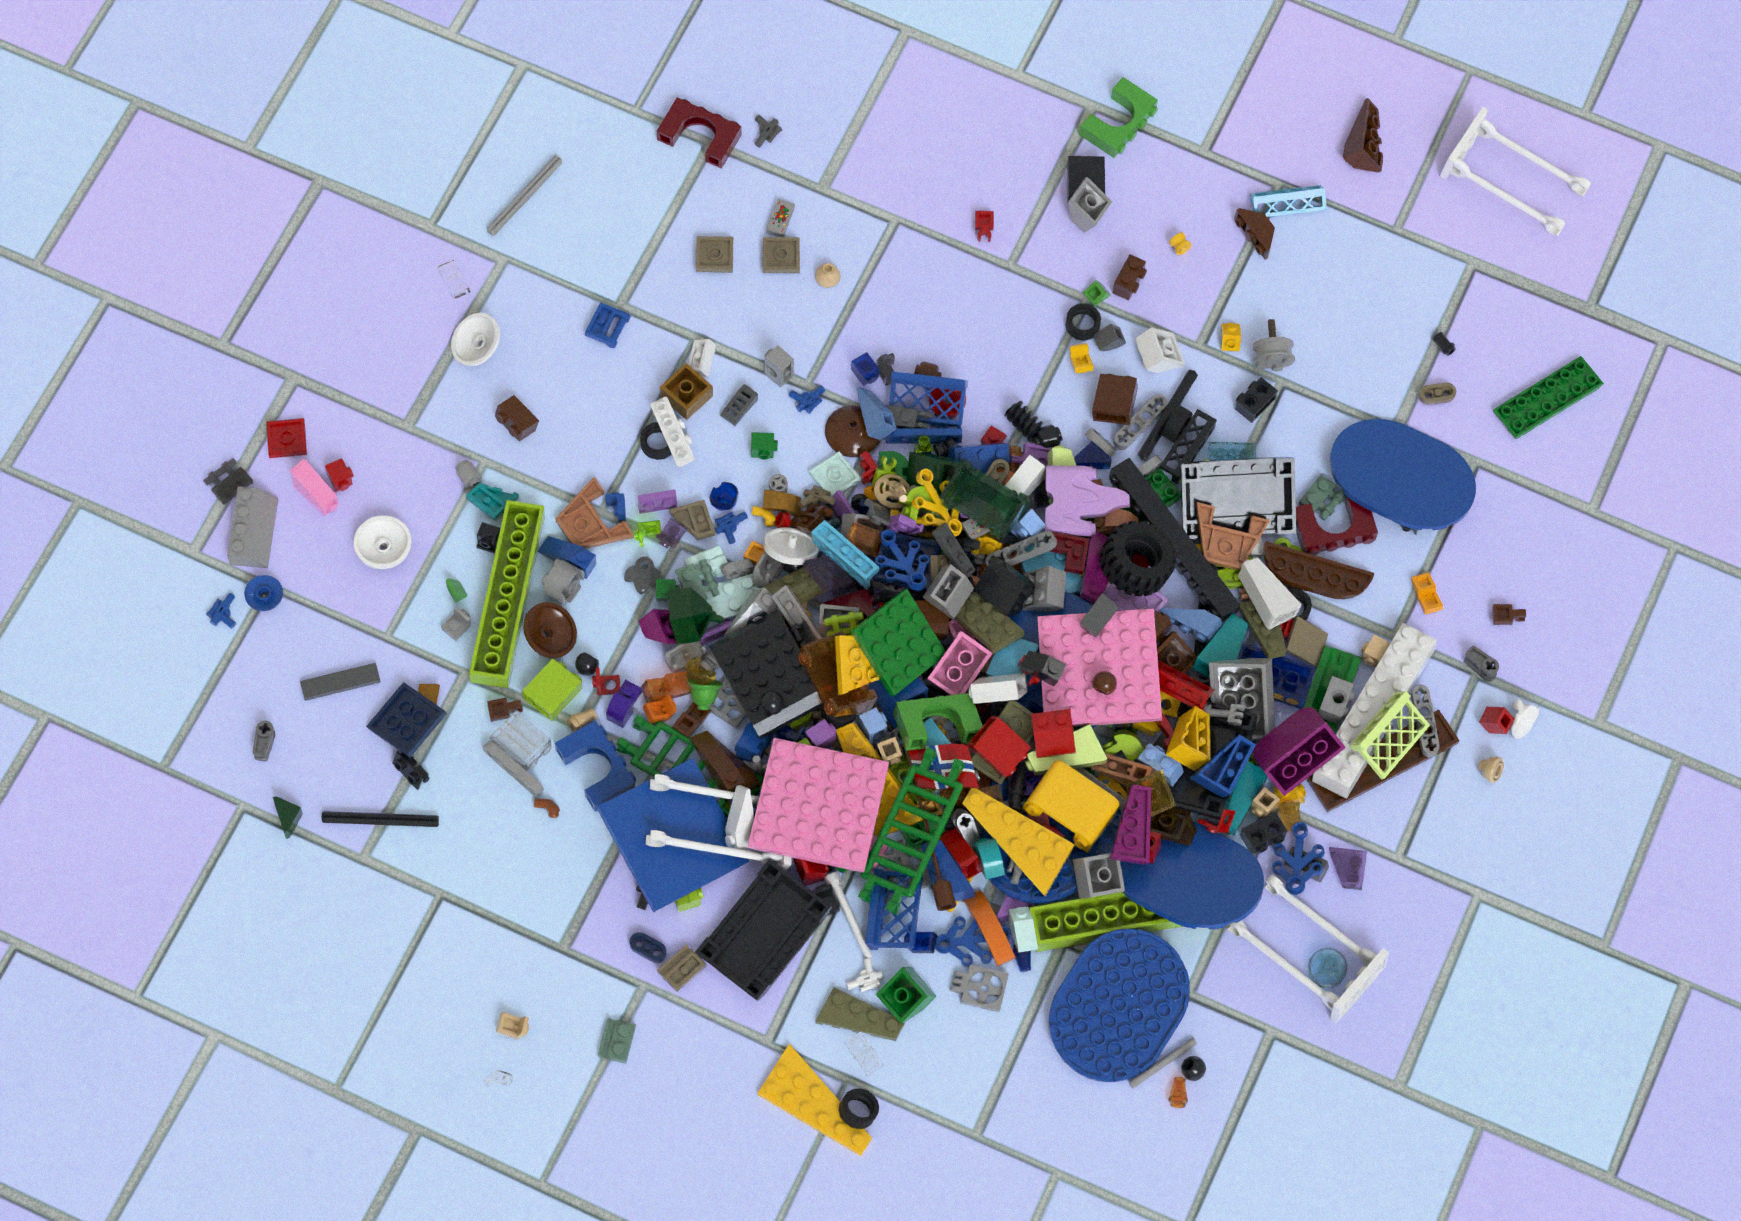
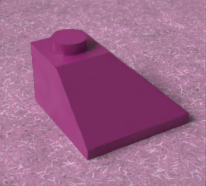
M652 609L638 621L645 638L664 644H677L670 623L669 610Z

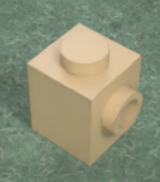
M1374 634L1369 643L1365 642L1363 645L1361 660L1366 665L1376 668L1390 642Z
M897 737L877 744L883 761H887L891 765L901 762V758L905 757Z
M1264 787L1253 799L1250 809L1257 818H1263L1274 812L1278 807L1280 798Z

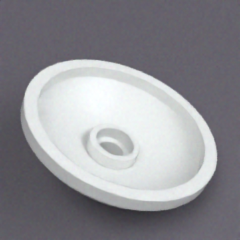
M475 313L466 317L457 326L452 336L451 350L454 358L465 366H477L487 361L499 344L500 328L497 321L486 313Z
M385 515L366 520L360 525L354 536L356 555L365 565L375 569H389L399 565L408 556L412 544L411 534L407 526L399 519ZM382 546L387 547L385 550L380 549Z

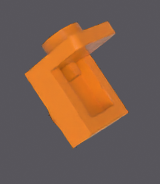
M670 694L665 695L660 701L645 703L642 707L649 723L670 720L677 711L675 702Z

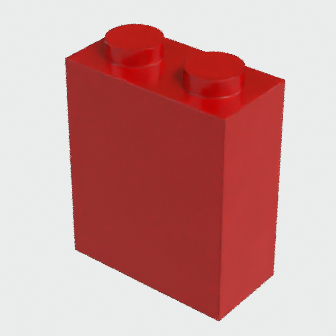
M992 715L967 744L999 776L1003 777L1010 776L1015 772L1016 765L1027 757L1028 751L1031 748L999 717Z

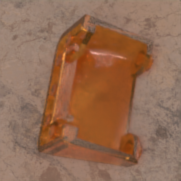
M843 631L802 645L798 654V660L801 665H804L824 704V710L827 715L840 717L871 710L878 697L874 689L867 691V685L838 695L835 636H845Z

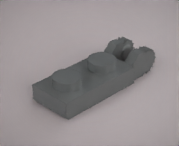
M885 405L893 413L896 427L907 429L930 428V425L927 423L917 422V418L932 419V413Z

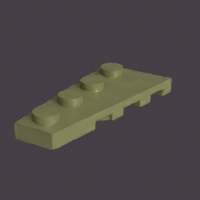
M1252 601L1240 603L1239 612L1245 622L1248 623L1250 631L1266 658L1273 659L1286 656L1281 625L1268 630Z

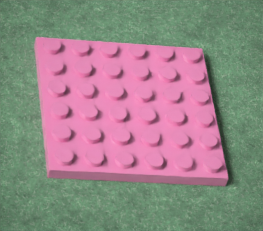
M1154 609L1116 611L1097 637H1094L1080 627V622L1087 613L1038 616L1040 653L1050 655L1067 664L1055 686L1042 681L1043 712L1070 709L1073 727L1087 726L1089 724L1092 726L1162 721ZM1101 671L1112 673L1117 680L1116 689L1110 695L1102 694L1092 686L1093 677Z
M774 738L748 848L864 873L889 762Z

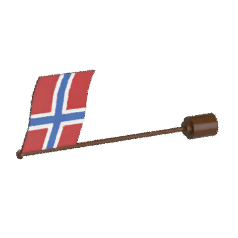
M943 744L906 751L910 767L913 764L920 766L927 747L934 749L937 756L929 770L948 777L955 758L963 761L965 767L957 781L963 784V788L979 789L968 745ZM917 773L913 778L914 785L923 789H954ZM917 795L919 807L924 810L921 796ZM922 818L925 831L930 834L928 822ZM934 850L932 859L938 880L932 885V891L937 910L946 911L954 908L956 901L951 882L941 878Z

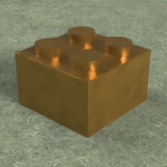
M685 363L660 386V397L666 396L672 408L688 420L713 397V386Z

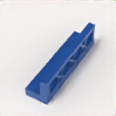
M917 421L927 423L931 427L936 428L907 429L898 427L900 429H896L886 437V444H942L949 438H952L955 443H962L961 425Z

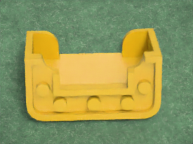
M1057 760L1050 766L1031 793L1023 809L1031 816H1040L1042 812L1049 815L1075 833L1073 838L1075 845L1088 853L1112 821L1119 808V801L1066 763Z

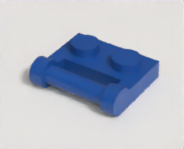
M600 302L585 331V336L602 342L610 348H615L618 343L617 339L631 316L624 311ZM614 318H619L611 337L606 336Z

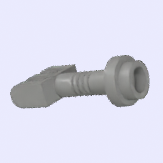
M1206 704L1203 711L1210 714V718L1211 716L1228 718L1227 722L1229 725L1240 726L1242 720L1235 718H1243L1244 714L1237 711H1244L1245 706L1231 704L1230 710L1213 709L1211 704Z

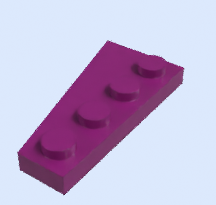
M1096 531V535L1088 537L1089 544L1080 597L1093 604L1104 593L1108 584V577L1104 576L1102 572L1103 567L1100 566L1099 562L1101 559L1099 556L1100 551L1108 537Z
M1130 786L1110 860L1145 865L1150 862L1151 787Z

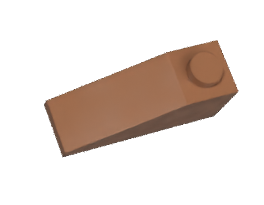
M1106 753L1107 763L1091 767L1093 771L1128 787L1132 785L1150 787L1156 777L1153 767Z

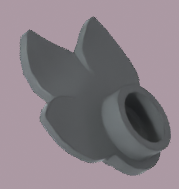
M649 557L637 559L635 565L629 567L624 576L625 582H634L635 589L639 594L645 593L651 584L656 586V579H662L661 572L654 567V563ZM647 563L648 568L642 569L641 564Z

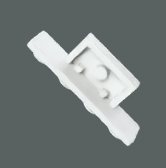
M665 396L652 402L650 406L677 466L682 467L694 461L695 458L690 446L693 442L689 434L684 433L683 429L686 426L682 418H677L668 398Z

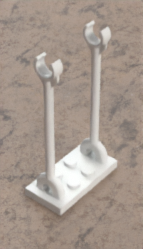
M1482 107L1448 158L1440 177L1445 180L1450 174L1457 178L1467 177L1542 222L1550 234L1559 236L1566 224L1562 219L1541 214L1472 173L1469 166L1463 161L1467 151L1471 149L1477 136L1486 139L1494 138L1566 181L1571 189L1580 196L1586 194L1591 182L1584 177L1570 176L1496 132L1494 125L1485 119L1489 110Z
M655 774V780L650 779V789L654 791L674 789L733 800L735 793L670 780V777ZM751 795L752 803L758 804L759 796ZM651 830V836L646 835V845L651 847L671 845L758 860L763 865L768 859H771L785 871L791 866L792 857L672 838L666 836V833L657 830Z
M1271 874L1265 880L1267 884L1264 887L1267 891L1275 896L1279 895L1285 898L1359 956L1365 966L1358 971L1356 980L1349 981L1344 988L1346 991L1339 998L1334 993L1323 990L1251 934L1242 921L1229 924L1227 929L1236 937L1245 938L1321 997L1323 1003L1332 1011L1330 1019L1337 1024L1386 968L1389 952L1383 948L1376 955L1371 950L1362 949L1294 895L1290 894L1285 889L1281 880Z

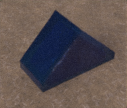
M1093 441L1074 457L1076 466H1088L1096 469H1110L1111 457Z

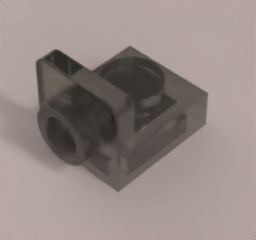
M894 353L884 354L876 361V370L885 386L892 383L891 374L894 370L891 365L894 364Z

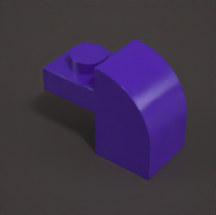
M625 679L618 692L614 693L608 705L606 719L624 728L633 714V705L642 693V688Z

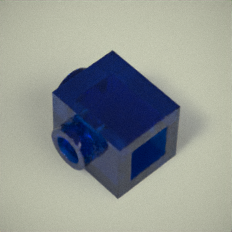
M867 352L851 361V370L863 386L868 383L872 384L878 379L879 367Z

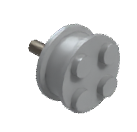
M1269 319V338L1258 340L1253 344V350L1256 352L1254 364L1257 369L1272 368V371L1278 372L1295 362V356L1292 354L1294 342L1286 337H1276L1275 320Z

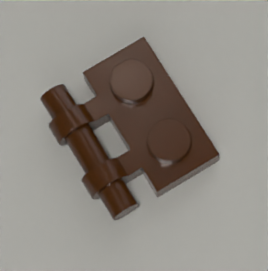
M809 504L805 511L800 510L791 520L790 526L791 528L811 534L824 521L822 517L831 516L833 511L825 505Z

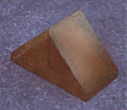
M856 522L852 523L846 537L852 544L872 557L877 556L881 547V533L879 530Z

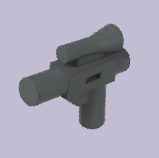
M757 115L755 121L761 125L759 127L760 136L754 144L760 148L765 141L771 143L777 134L783 130L778 126L779 121L773 118L768 123L762 116Z

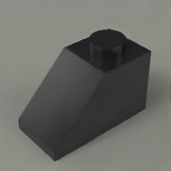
M1028 651L1020 669L1055 686L1067 664L1050 655Z

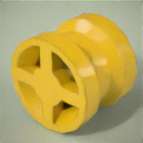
M1183 232L1176 234L1169 241L1170 246L1175 248L1177 255L1186 253L1192 247L1191 242L1186 240V235Z

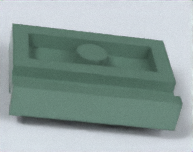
M608 1018L598 1058L602 1057L626 1064L636 1024Z

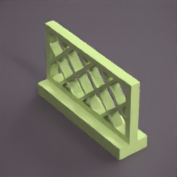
M1407 691L1395 692L1349 745L1353 751H1358L1381 779L1386 778L1430 726L1409 700L1411 696ZM1404 705L1409 709V717L1402 716ZM1392 719H1397V730H1391ZM1402 719H1409V730H1402ZM1414 719H1417L1422 724L1418 731H1414ZM1381 732H1386V743H1379V734ZM1391 732H1397V744H1391ZM1402 733H1409V742L1407 744H1402ZM1370 745H1374V757H1370L1366 752ZM1379 746H1386V757H1379ZM1391 746H1397L1396 757H1391ZM1379 759L1386 760L1384 771L1379 767Z

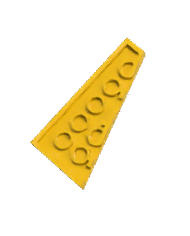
M835 636L838 695L879 680L853 636Z
M856 723L848 724L836 730L844 753L882 760ZM889 768L873 835L878 837L901 787V784ZM906 793L903 802L917 807ZM902 809L898 810L895 820L910 826L923 821L921 817ZM891 826L887 835L897 832L899 829Z
M971 788L962 804L993 839H996L1001 848L1041 893L1046 896L1075 844L980 790Z
M789 1044L758 1091V1096L857 1155L862 1156L872 1137L865 1129H855L843 1122L838 1111L840 1104L838 1098Z

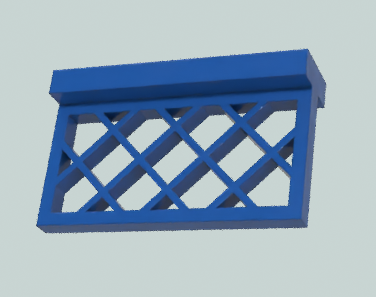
M892 371L890 406H894L900 401L904 408L911 409L918 403L924 412H928L936 405L942 412L939 417L932 419L918 417L917 420L962 425L968 380ZM896 383L903 384L908 390L900 397L895 392ZM917 386H922L926 393L918 399L912 390ZM940 388L945 395L936 401L930 393L934 389ZM954 390L961 391V399L956 403L949 397V394ZM908 393L916 400L909 407L902 401V398ZM929 395L934 404L925 409L920 401ZM947 397L952 406L944 412L938 403ZM954 407L959 412L958 421L951 420L947 415Z
M874 869V875L886 880L889 877H897L900 880L897 884L908 888L905 882L911 878L910 876L898 871ZM923 876L913 895L915 897L914 902L907 907L903 902L907 897L904 896L901 904L906 909L898 916L891 913L895 919L887 926L883 922L884 917L889 913V910H885V907H887L885 902L886 898L894 894V891H887V888L875 885L870 899L865 944L870 950L915 947ZM907 913H910L912 921L905 926L901 919ZM899 921L904 928L894 935L890 928ZM889 931L893 937L888 942H881V936ZM907 931L910 934V941L900 942L898 938Z

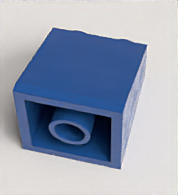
M918 677L895 696L889 695L880 679L869 683V690L893 729L898 727L893 715L896 702L928 698V688Z

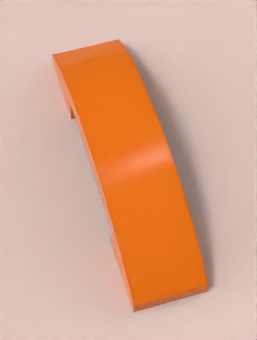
M982 891L974 893L975 897L964 899L963 901L971 916L975 919L997 967L1015 959L1009 941Z

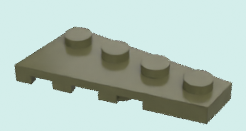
M833 987L815 1022L820 1025L826 1024L834 1028H844L856 1033L862 1032L892 1041L897 1040L905 1025V1022L901 1024L894 1016Z

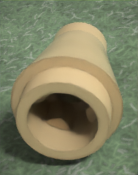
M591 708L587 711L570 715V718L567 719L568 726L572 732H575L597 719V714Z

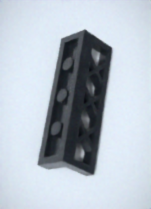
M1199 409L1196 410L1159 467L1171 474V481L1177 485L1181 479L1180 463L1194 461L1216 426L1217 419ZM1198 416L1207 421L1205 425H1196L1195 420ZM1195 431L1196 439L1187 440L1186 434ZM1186 445L1187 452L1178 455L1177 447ZM1177 460V468L1174 470L1166 465L1168 461Z

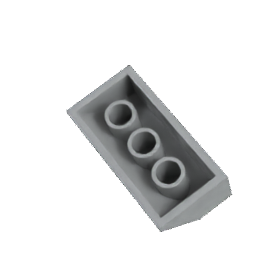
M238 486L227 554L230 565L268 568L278 497L258 488Z

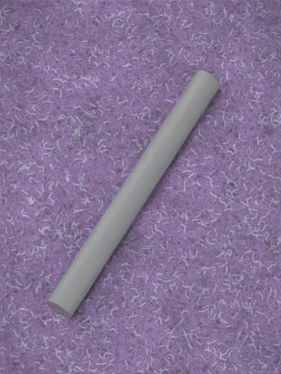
M1192 1037L1129 1082L1131 1088L1134 1089L1197 1044L1196 1040Z

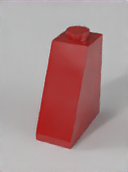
M956 828L946 830L939 840L942 841L966 879L979 874L981 867L976 853Z

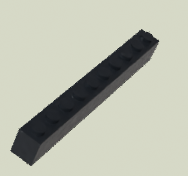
M1128 458L1111 468L1109 480L1114 487L1117 486L1118 489L1129 494L1133 513L1139 516L1142 522H1146L1147 525L1152 524L1156 526L1157 530L1161 529L1164 532V536L1169 537L1171 540L1170 545L1174 546V554H1176V570L1186 578L1189 588L1195 590L1198 594L1199 601L1206 605L1209 612L1219 617L1222 622L1227 620L1232 613H1238L1241 607L1240 603L1133 461Z

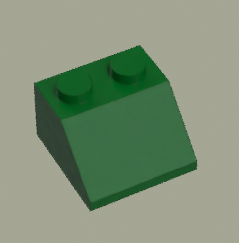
M902 967L876 994L901 1024L923 1011L937 997L912 967Z

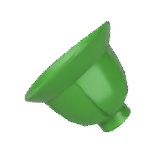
M703 677L687 680V684L691 687V697L694 703L698 705V709L709 710V706L715 702L718 691L723 686V683Z

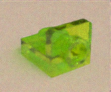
M660 520L638 522V529L634 530L635 541H639L640 547H644V536L653 538L661 535Z

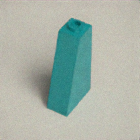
M1232 613L1197 657L1193 668L1210 679L1209 662L1237 660L1248 623Z
M1247 761L1236 783L1228 809L1234 810L1236 813L1228 833H1225L1227 835H1236L1250 810L1253 799L1259 794L1268 777L1262 768ZM1229 814L1226 816L1224 824L1228 821Z

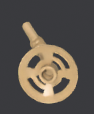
M887 474L876 481L874 495L877 501L884 507L900 509L905 505L899 504V500L901 502L907 501L906 491H909L910 486L902 477ZM889 478L897 479L900 482L889 481ZM881 483H883V487H882V492H883V493H882V494L880 493V484H881ZM888 497L898 499V503H892L886 499Z

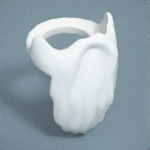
M1518 699L1512 703V707L1518 710L1511 726V734L1514 739L1523 738L1531 730L1538 717L1540 708L1532 704L1524 705L1522 700Z

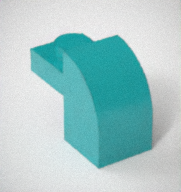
M983 838L978 842H974V850L979 857L981 872L985 879L1005 875L996 839Z

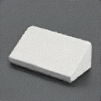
M710 339L694 340L688 365L702 377L709 376L716 345Z

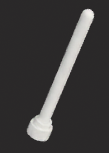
M833 872L827 875L824 880L827 885L832 884L864 957L872 958V953L865 944L862 931L840 886L842 879L838 872Z

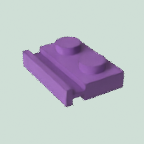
M676 490L638 495L639 513L643 514L676 508Z
M898 514L890 517L889 526L883 523L881 526L893 530L895 533L901 532L904 535H912L922 532L924 525H917V521Z

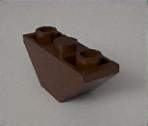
M1241 208L1237 209L1234 218L1236 225L1245 232L1246 239L1253 243L1256 252L1262 255L1264 260L1268 259L1275 230L1274 225L1264 213Z

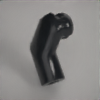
M637 884L636 891L641 892L636 907L646 910L648 902Z

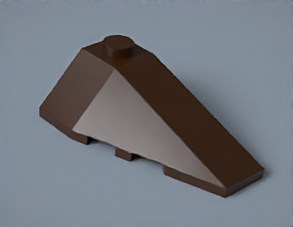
M704 731L690 737L691 743L718 789L735 792L736 786L741 785L749 788L751 791L761 786L752 769L709 731Z

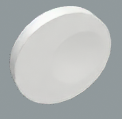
M795 528L773 529L765 535L763 544L765 552L770 557L791 565L811 563L817 558L819 548L812 543V535Z

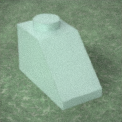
M1018 907L1009 909V929L1018 953L1038 950L1034 922L1029 908Z

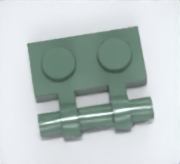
M1320 475L1300 499L1299 505L1311 503L1314 514L1317 510H1320L1322 513L1319 517L1325 520L1334 513V508L1343 502L1344 490L1341 488L1338 493H1335L1336 484ZM1327 498L1331 499L1329 504H1324Z
M706 559L699 561L701 566L699 570H696L693 563L675 571L682 589L691 587L705 600L708 599L705 592L711 591L713 597L720 595L717 588L719 585L714 580L711 573L713 570L711 565H708ZM701 575L705 576L708 583L705 586L702 585L699 578Z

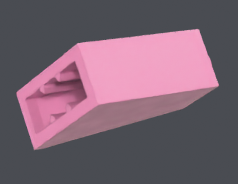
M302 459L290 470L294 488L324 516L337 508L339 504L337 495L305 459Z

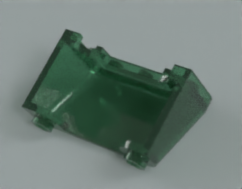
M963 459L939 497L943 502L941 505L948 510L955 509L991 531L990 534L998 539L1001 537L1005 538L1031 505L1029 497L1022 492L1018 495L1014 489L1011 490L988 477L981 470L972 467V463Z

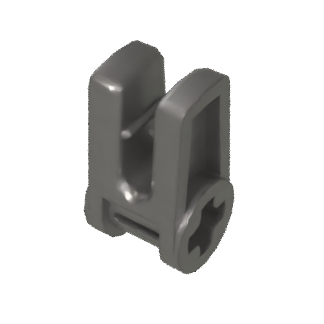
M1475 646L1470 647L1466 652L1463 662L1483 680L1492 681L1496 678L1499 670V663L1496 659Z
M267 720L259 722L256 726L252 751L255 760L264 762L268 761L276 737L272 723Z
M956 809L951 816L952 822L969 846L973 848V843L980 840L973 817L964 809Z

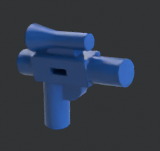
M820 385L810 393L803 392L801 395L791 390L789 397L799 402L796 406L797 411L805 410L810 414L822 402V399L818 397L825 392V388Z
M730 512L723 517L714 519L717 527L714 528L716 534L725 533L728 543H735L736 540L733 533L737 530V525L748 518L747 514L742 512L734 516L733 512Z
M228 593L222 602L220 599H217L212 608L206 613L208 617L212 618L211 624L217 626L222 621L231 629L235 627L236 622L230 618L231 611L229 609L230 604L235 598L232 593Z

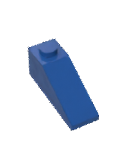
M547 536L538 549L540 554L553 561L556 559L564 560L583 570L585 579L588 578L597 565L594 553L579 545L551 536Z

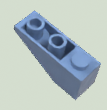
M861 387L856 388L868 436L878 440L884 439L896 430L893 413L872 391Z
M1162 608L1160 610V613H1164L1170 618L1171 626L1175 625L1179 627L1181 632L1194 635L1202 643H1209L1223 626L1219 617L1206 610Z

